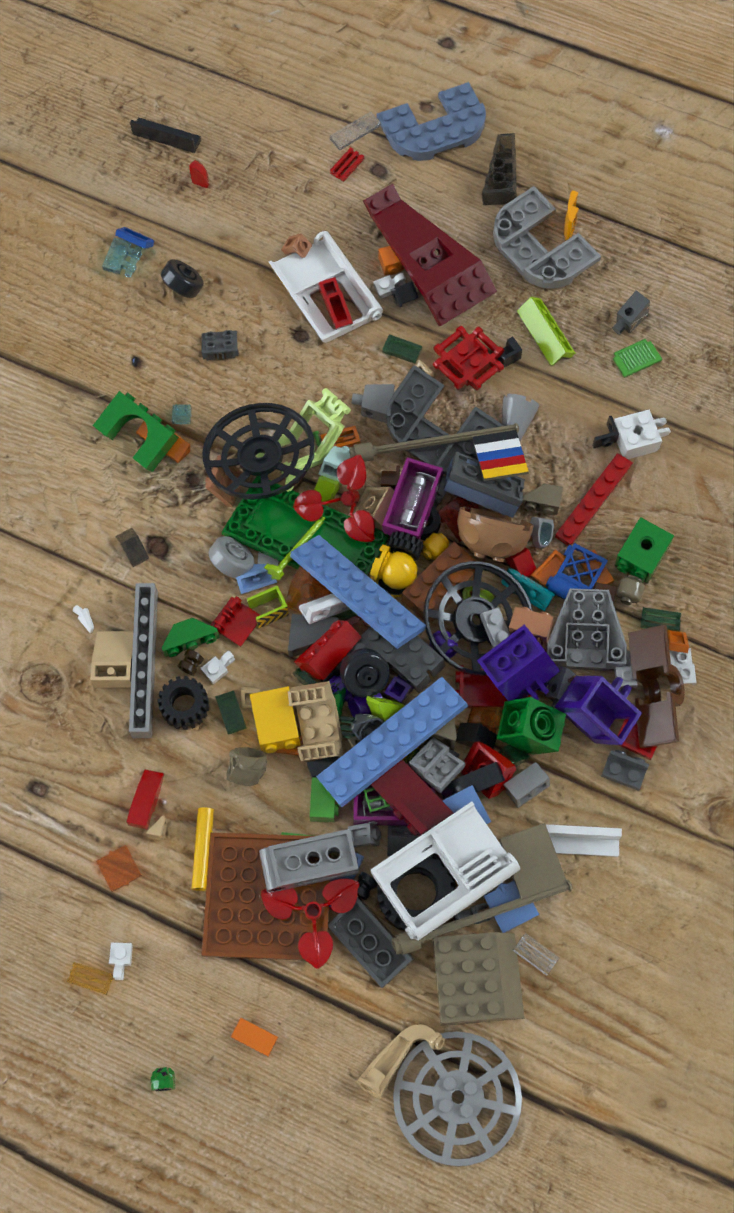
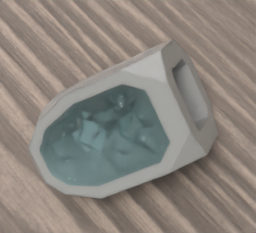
M532 517L530 521L534 525L531 534L532 543L536 548H545L552 540L554 522L550 519Z

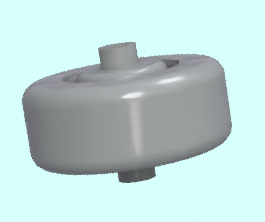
M221 536L217 538L209 549V558L212 564L220 572L231 578L236 579V577L250 571L254 566V557L250 550L232 537Z

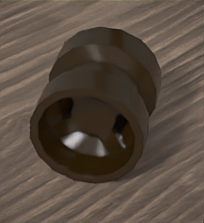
M187 649L184 654L185 658L177 666L183 672L194 676L197 672V666L203 662L204 658L199 653Z

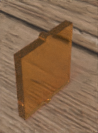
M126 845L113 852L109 851V854L96 860L111 892L123 886H129L130 882L142 876Z

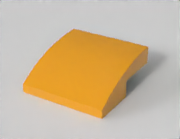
M573 190L569 197L564 222L565 241L571 238L575 230L579 208L576 207L579 192Z

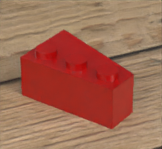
M335 621L330 626V629L302 653L294 663L309 678L324 680L362 636L348 621Z

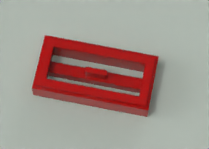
M350 147L330 169V174L344 182L364 160V155H359L358 151L354 152L353 148ZM356 158L355 162L350 166V163Z

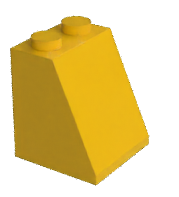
M289 686L250 694L259 745L263 752L274 753L278 749H293L301 745L294 708L289 706Z

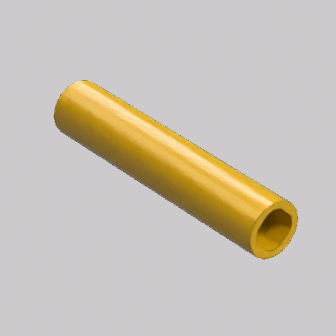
M198 808L192 890L206 891L210 835L213 829L214 809Z

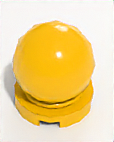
M383 544L379 549L382 552L380 558H375L372 565L370 578L376 583L379 579H382L385 585L392 589L407 588L417 578V565L414 559L404 552L391 553V547Z

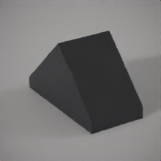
M460 723L456 734V742L468 747H472L474 742L479 741L493 749L497 740V734L481 723Z

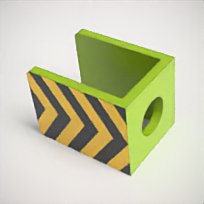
M278 585L247 598L248 607L251 609L278 598L281 604L280 607L256 617L258 628L289 615L288 606Z

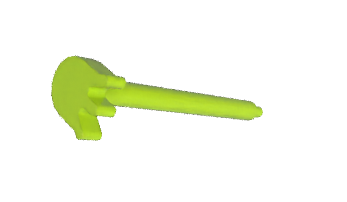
M323 516L314 523L291 551L306 543L323 524L325 520ZM291 551L278 566L268 563L265 565L264 569L268 570L267 573L272 575V579L280 580L283 577L284 573L282 570L292 560L290 557Z

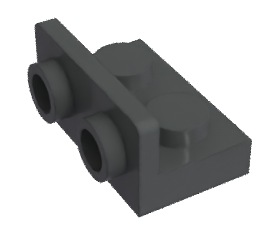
M611 750L601 777L639 791L649 764L645 763V760L642 758L629 757L621 750Z

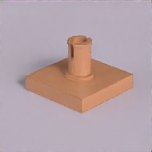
M218 455L216 460H221V455ZM236 466L229 467L231 473L237 478L243 473ZM213 467L212 473L216 480L224 487H228L233 481L225 474L223 467ZM207 477L205 488L226 506L233 507L237 497L226 494L217 488L210 478ZM239 486V487H238L237 489H235L234 491H235V492H239L241 486Z

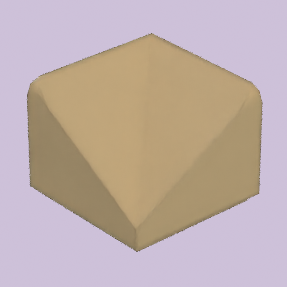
M160 816L153 819L151 828L146 832L148 838L163 841L168 825L166 817Z

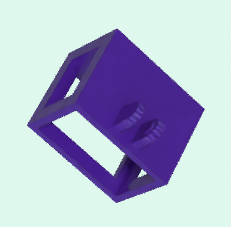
M525 624L477 660L497 689L508 701L526 698L529 695L539 700L535 690L540 687L542 692L547 694L549 690L544 684L560 672L559 668Z
M575 676L555 706L557 710L565 713L566 718L595 744L622 745L642 714L626 699L632 689L628 684L618 691L623 683L621 677L615 678L610 684L603 676ZM615 719H629L619 736H616L609 729Z

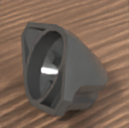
M356 714L355 721L351 723V730L361 741L382 725L384 721L374 715Z

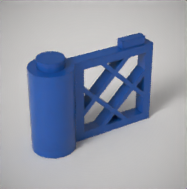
M576 543L573 546L568 545L564 552L565 560L554 577L550 576L546 586L549 591L564 600L570 588L593 589L608 560ZM577 550L583 553L584 559L574 561V551ZM596 560L602 564L600 568L591 570L589 561ZM586 562L588 571L578 574L576 565ZM573 566L575 575L571 576L562 573L564 568ZM590 575L591 584L587 586L581 583L580 577Z

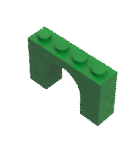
M119 391L93 424V427L113 440L128 421L143 419L147 425L148 434L145 442L133 456V459L145 469L153 472L179 437L174 434L176 431L168 424L164 426L161 423L162 419L154 413L150 415L148 413L149 409L141 402L139 405L135 403V397L128 392L124 394Z

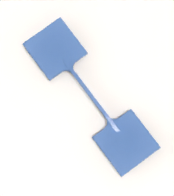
M473 785L442 800L453 813L473 802L485 823L491 822ZM512 881L507 884H499L496 890L484 895V898L489 908H493L519 899L520 895L515 882ZM534 903L494 916L502 933H505L538 916L539 913Z

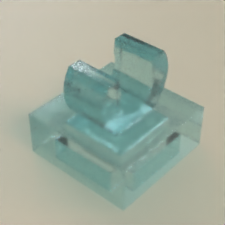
M173 404L172 424H191V405Z

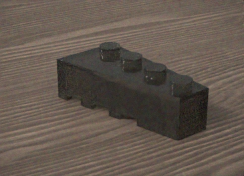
M515 133L497 135L493 157L490 161L488 175L486 176L485 186L482 191L483 206L507 204L517 197Z

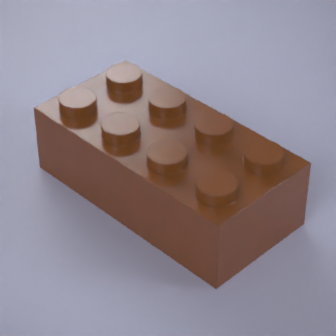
M453 542L402 592L401 601L424 621V602L428 590L438 576L454 565L476 560L458 544ZM475 569L457 571L450 574L448 579L453 586L464 581H473ZM442 582L432 594L429 609L438 611L440 602L447 593ZM464 588L458 590L457 593L460 595ZM451 597L448 599L444 610L453 602ZM428 617L429 625L435 620V618Z

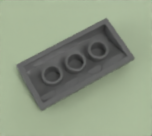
M357 897L354 907L349 912L339 913L328 924L330 930L381 988L385 987L414 960L410 953L396 955L391 940L395 936L360 897Z

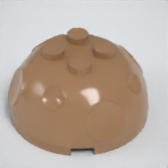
M460 507L457 522L459 536L474 556L480 558L489 556L493 558L492 560L504 562L505 558L521 552L526 547L534 525L524 520H521L520 524L511 522L512 517L477 508H471L470 512L465 511V507Z

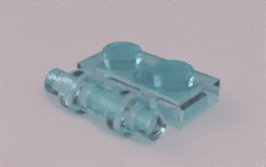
M114 238L103 262V270L120 274L122 269H126L124 275L131 277L137 268V261L142 256L141 251L143 248L136 245L135 249H132L131 242ZM127 256H131L129 262L125 261Z

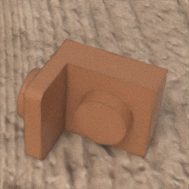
M300 233L288 237L281 251L285 255L296 252L301 258H305L312 244Z

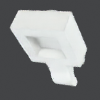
M400 273L393 279L389 275L373 281L379 298L382 299L392 295L390 289L405 284L404 280L406 279L404 274Z
M227 651L220 660L215 656L200 669L215 684L228 673L226 667L235 661L234 655Z
M111 943L109 964L115 965L113 971V978L115 980H124L125 966H131L132 943Z

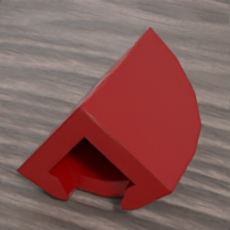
M192 161L189 165L192 183L208 188L209 179L206 168L199 161Z

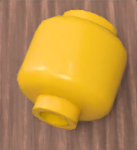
M432 533L423 541V556L427 560H435L449 547V540L442 533Z

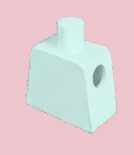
M333 446L324 458L319 475L339 482L337 468L340 463L350 458L349 447L343 446L340 448Z

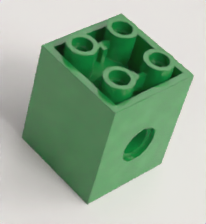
M640 517L618 553L615 566H617L620 572L624 574L629 573L640 578L642 583L646 582L648 584L671 546L674 535Z
M532 697L504 702L497 739L531 755L559 752L566 714Z

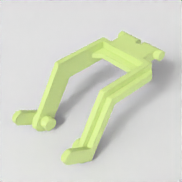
M327 388L322 390L323 397L320 401L308 400L300 412V415L307 423L314 414L329 428L314 454L310 468L323 463L324 458L330 452L345 427L340 423L341 419L351 411L345 403ZM295 421L289 431L298 440L303 432V428ZM284 434L278 440L281 447L291 443ZM258 453V454L256 455V457H257V458H261V457H263L265 454H264V453ZM309 455L298 459L295 468L303 470ZM286 461L283 464L290 466L291 462ZM289 474L286 477L285 485L292 481L296 476Z

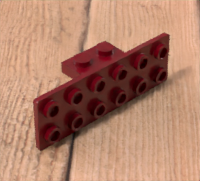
M403 759L371 784L377 793L394 809L393 814L400 821L403 819L408 824L407 828L414 836L418 835L420 837L454 814Z

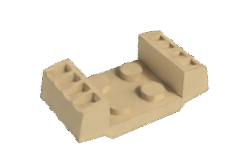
M330 681L292 687L288 691L289 706L296 705L303 741V745L297 747L300 760L310 761L343 756L342 732Z

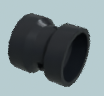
M362 871L358 876L359 887L357 896L367 900L370 896V891L375 889L378 883L373 877Z

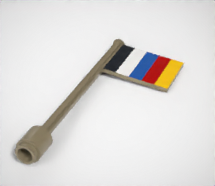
M517 423L382 446H375L371 442L354 444L353 447H349L350 458L361 455L364 462L373 461L374 456H377V454L472 439L484 481L529 474L517 434L519 432Z

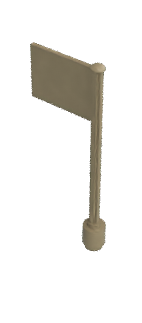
M545 823L499 839L506 853H511L520 866V870L512 875L520 895L519 899L439 926L419 941L415 938L412 940L407 932L397 934L395 938L391 939L396 955H405L422 949L421 944L428 939L567 890L571 892L572 883L565 878Z

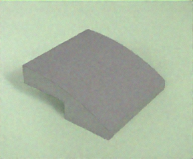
M433 737L411 759L409 766L427 784L441 793L465 767V762L449 753V747Z

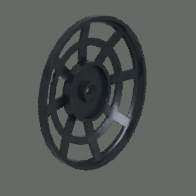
M274 403L249 404L229 412L212 427L203 446V464L213 484L226 494L242 499L269 498L289 490L305 476L314 459L315 440L307 421L293 409ZM273 412L285 416L280 425L270 422L258 423L256 413ZM245 415L249 416L250 425L239 429L232 435L223 431L234 420ZM291 419L303 428L307 434V439L297 443L294 435L286 429ZM259 429H272L276 431L273 436L260 435ZM252 431L253 436L246 439L243 443L237 440L243 434ZM284 434L292 445L281 448L278 440ZM219 436L226 441L222 449L221 460H210L211 447L216 437ZM310 445L307 464L303 470L296 469L299 450ZM231 446H234L238 449L237 458L227 460L229 449ZM294 452L290 466L281 463L283 455ZM258 453H264V454H265V455H264L263 457H261V458L255 457ZM240 465L244 472L237 478L231 473L230 466ZM211 467H223L225 474L233 482L228 487L221 485L213 475ZM276 469L284 472L278 478L269 481L268 474ZM289 474L296 476L288 484L271 491L270 486L281 482ZM250 475L261 477V483H248L245 480ZM239 486L247 488H262L263 493L245 494L235 492L234 490Z
M469 561L450 567L433 582L424 602V624L426 625L425 629L431 645L444 658V661L455 669L467 674L488 676L484 670H480V664L477 661L486 654H479L478 643L487 641L491 645L480 614L495 609L501 603L506 612L507 620L504 621L509 631L513 613L506 598L515 592L522 607L532 610L525 590L511 574L490 563ZM475 569L473 581H464L453 586L448 579L450 574L457 571ZM483 570L497 575L509 586L500 592L492 585L481 582ZM442 582L447 593L442 598L438 611L429 609L432 594ZM472 587V597L462 600L457 591L462 588ZM480 588L489 591L495 598L491 602L481 598ZM450 597L457 605L454 614L444 612L445 605ZM473 615L480 619L479 625L473 623ZM428 617L438 619L440 632L446 641L440 647L432 635ZM444 620L454 624L456 633L451 637L446 632ZM463 638L465 641L470 642L471 653L462 650L457 645L448 646V640H454L456 643ZM452 648L458 654L470 658L472 669L458 665L445 653Z

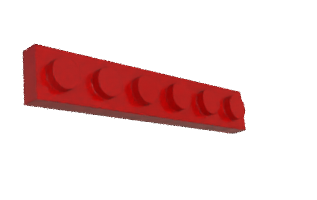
M617 453L555 534V538L567 546H572L631 468L633 462Z

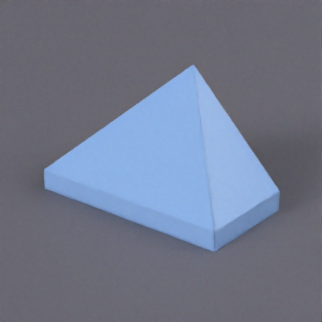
M254 564L250 571L236 577L241 594L277 583V580L272 579V575L267 573L268 570L264 569L266 564Z

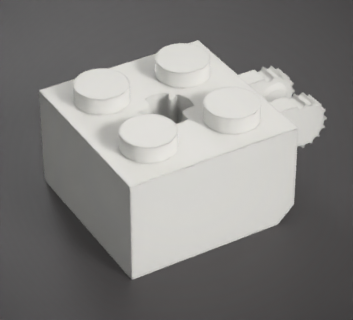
M650 410L614 419L619 432L617 444L621 455L627 459L656 452L661 446V437L671 433L669 427L657 429V427L665 425L667 421L665 418L653 420Z

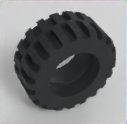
M433 854L390 883L391 888L397 895L398 884L405 876L422 874L428 877L434 883L436 889L435 899L430 906L456 889L455 879L439 857L436 859L433 857ZM377 884V899L381 912L384 913L388 922L394 924V927L406 929L407 926ZM405 907L411 917H416L426 910H411Z

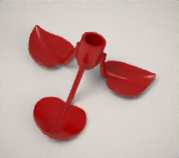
M356 455L343 461L337 468L339 482L347 485L348 491L342 493L341 497L321 502L322 496L320 492L307 490L296 498L293 505L294 510L307 521H316L322 517L324 513L322 505L342 501L344 505L351 506L349 513L351 517L344 521V529L349 537L360 542L375 540V524L372 515L365 510H358L353 514L354 508L357 506L356 503L360 500V494L357 490L361 489L366 482V467L361 455Z
M337 879L329 882L322 891L324 899L328 901L323 904L309 902L306 906H294L298 900L294 888L277 892H267V889H263L261 896L266 910L274 918L288 919L292 914V909L305 911L306 918L312 921L313 933L307 932L301 936L298 942V950L305 961L315 969H319L328 961L332 953L333 940L327 931L317 933L316 920L320 918L322 908L331 905L332 910L336 913L349 912L357 901L359 882L352 879Z

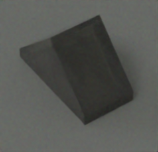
M133 528L115 536L132 567L149 559L139 536Z

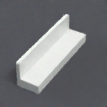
M333 593L299 606V610L309 624L350 610Z
M546 825L556 854L619 856V840L622 837V828Z

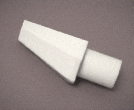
M76 605L73 608V612L79 615L78 619L89 633H92L94 625L89 610L87 608L82 609Z

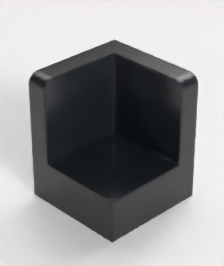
M514 337L507 339L506 347L503 348L505 350L504 353L496 360L500 361L505 368L521 359L522 348Z

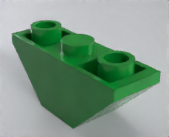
M194 618L178 622L173 625L162 646L164 656L175 657L187 649L194 650L199 645L214 643L216 639L220 638L218 630Z

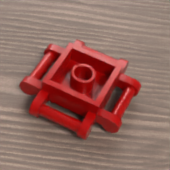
M459 326L452 335L433 347L434 351L441 357L435 360L433 367L436 370L439 369L451 380L457 390L465 385H470L478 391L484 382L504 369L503 364L496 359L505 350L501 346L498 347L484 334L480 326L476 327L470 335L463 326ZM461 337L463 339L449 352L445 351V349L448 346H450L453 342H455L458 338ZM477 338H479L484 344H486L493 351V353L489 354L487 347L484 346Z

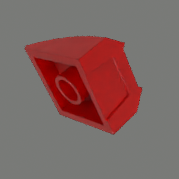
M477 741L473 743L464 759L465 767L461 773L466 775L497 762L505 781L482 791L490 799L498 796L506 789L504 784L511 779L516 771V766L499 752Z

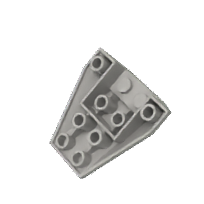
M569 589L548 640L547 654L557 666L568 669L606 671L626 665L627 645L609 590Z

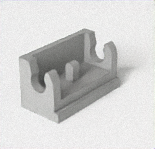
M535 762L507 781L504 787L507 790V795L515 803L516 807L519 808L550 786V779Z

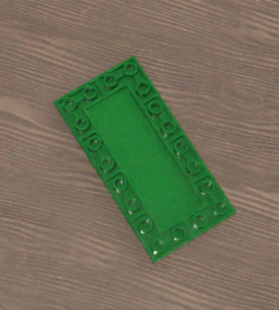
M256 476L252 483H261V477ZM277 483L270 486V489L273 491L282 487V485ZM249 488L245 494L263 493V489ZM291 490L264 499H242L223 528L222 535L232 537L239 543L281 562L316 521H307L294 510V502L300 493ZM322 505L324 509L322 516L325 520L309 540L320 535L368 576L375 558H379L381 551H379L380 547L383 544H387L390 535L375 528L374 541L360 542L349 537L344 529V521L350 518V516ZM293 559L287 564L312 576Z

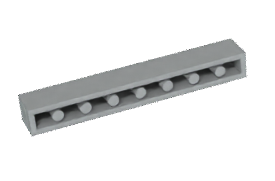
M136 583L129 721V733L132 738H152L158 590L155 583Z

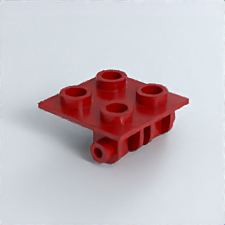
M236 596L235 598H230L211 626L217 628L218 633L241 647L257 626L256 617L260 616V614L241 603L242 600Z

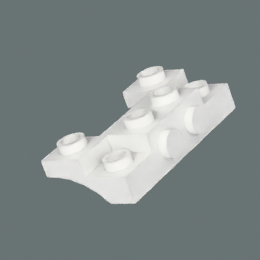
M689 648L688 653L670 651L671 664L679 670L683 683L695 685L697 682L695 666L692 664L691 648ZM627 651L626 665L614 668L615 677L623 679L621 687L627 684L637 687V681L633 680L630 651Z

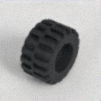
M180 676L176 677V681L169 680L168 686L166 684L163 685V691L159 692L160 699H158L159 709L164 720L170 726L174 725L175 729L182 727L183 730H188V726H191L193 729L196 727V723L200 725L203 722L202 718L206 719L207 711H209V699L203 685L200 682L197 683V680L194 678L190 680L188 676H184V679H181ZM189 695L195 698L193 706L186 711H177L173 708L174 701L180 696Z

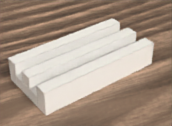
M489 848L455 872L468 889L501 867L502 864L497 861L496 855H493L491 848ZM485 856L489 857L488 860H486L485 862H483L482 864L468 872L466 875L463 874V871L468 869L470 866H472ZM491 862L493 863V867L469 882L467 880Z

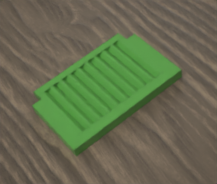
M646 339L614 352L615 357L613 358L624 378L662 361L652 342H647Z

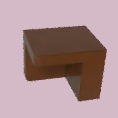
M397 465L396 471H382L380 487H391L395 491L400 477V465Z

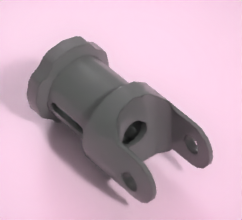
M482 903L470 906L469 909L456 914L454 920L476 914L478 911L486 909L488 904ZM491 917V918H488V919H485V920H482V921H479V922H477V923H474V925L479 924V923H483V922L490 921V920L492 919V917Z

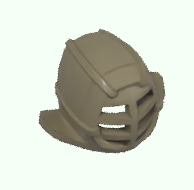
M239 747L231 750L226 780L243 786L258 784L266 771V754L259 749Z

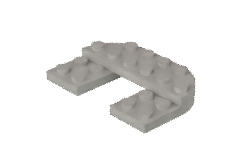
M533 186L500 209L494 223V242L500 253L528 282L542 288H561L571 284L573 278L600 261L601 256L579 233L550 252L536 240L529 230L555 214L556 208Z

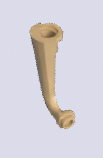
M412 1025L398 1034L357 1079L356 1083L369 1094L381 1099L391 1078L416 1041L425 1040L429 1043L431 1049L440 1050L444 1045L445 1039L442 1037V1034L435 1032L426 1025Z

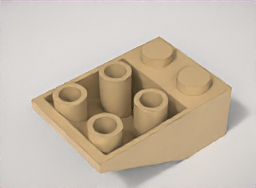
M133 631L97 632L90 678L94 688H131Z

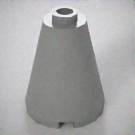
M504 395L502 424L507 426L517 423L519 426L517 434L519 441H521L538 411L539 404L531 399V402L526 401V397L522 395Z

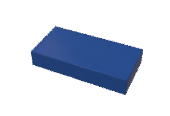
M127 227L116 229L115 236L144 249L153 247L154 240Z

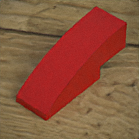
M336 277L319 282L318 288L335 328L339 329L352 325L353 321Z
M144 770L126 822L128 826L148 830L152 813L155 812L164 773Z

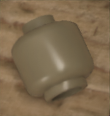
M629 575L621 580L617 589V596L626 605L638 603L645 586L640 578Z

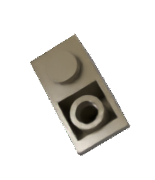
M543 484L523 496L521 508H525L527 511H540L547 515H557L563 487Z

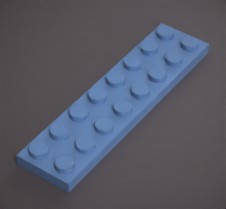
M320 535L291 551L290 557L395 648H400L425 630L426 625Z
M441 677L316 777L342 808L466 709L468 705L449 683Z

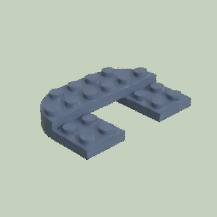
M468 82L438 92V98L447 115L420 125L408 103L377 113V120L391 147L403 157L407 155L413 157V160L425 161L434 159V154L462 144L464 147H468L480 138L481 132L485 127L486 111L484 104H480L470 83Z

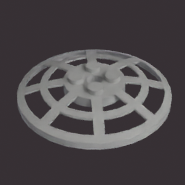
M445 1032L441 1033L444 1039L464 1038L463 1050L448 1051L436 1055L427 1041H423L416 1046L404 1059L398 1071L393 1093L394 1111L403 1135L419 1153L432 1161L444 1165L468 1166L492 1157L512 1137L521 1114V1086L512 1063L492 1042L472 1033ZM473 1041L490 1048L503 1062L492 1068L484 1059L471 1053ZM423 1050L429 1061L420 1070L415 1083L403 1081L402 1079L408 1065ZM460 1057L459 1070L447 1072L440 1062L448 1058ZM469 1060L481 1065L487 1073L476 1079L467 1072ZM434 1067L440 1078L434 1087L422 1085L421 1083L430 1068ZM507 1069L515 1087V1106L503 1103V1092L498 1075ZM491 1080L496 1089V1101L484 1099L482 1086ZM400 1089L413 1092V1106L418 1119L408 1126L401 1112ZM455 1091H460L464 1095V1101L460 1104L452 1101V1094ZM419 1093L432 1096L434 1108L424 1115L420 1107ZM481 1109L495 1110L490 1122L483 1129L476 1118ZM501 1112L513 1115L506 1134L493 1146L487 1134L496 1125ZM438 1116L448 1122L446 1136L432 1128L429 1122ZM469 1123L475 1132L473 1136L455 1138L457 1125ZM423 1127L432 1137L444 1142L442 1156L424 1148L412 1134ZM480 1140L486 1150L485 1153L472 1158H451L453 1145H467Z

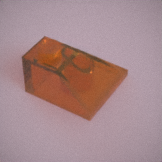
M299 566L291 581L286 604L289 609L301 613L299 610L300 605L332 594V592L303 567Z

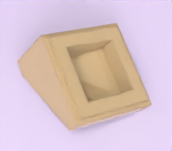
M241 687L242 709L252 708L250 694L261 692L260 688Z

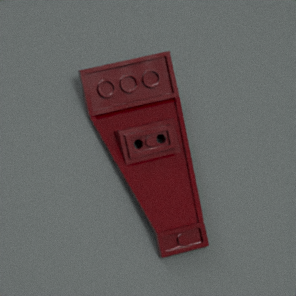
M393 184L363 200L371 218L422 294L438 326L444 325L497 292L482 261L401 200ZM435 250L438 251V256L435 255Z

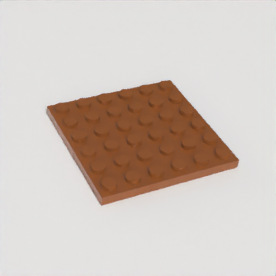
M211 832L202 957L305 961L299 953L298 942L303 934L307 932L313 933L312 921L306 918L305 911L292 909L291 916L283 920L274 918L266 910L262 901L261 891L267 888L259 851L272 845L314 836ZM313 856L308 861L315 864L319 861V858ZM330 880L295 887L298 900L294 906H306L309 902H317L319 904L328 902L324 899L322 891ZM329 906L322 908L321 916L316 920L317 933L320 931L328 932Z

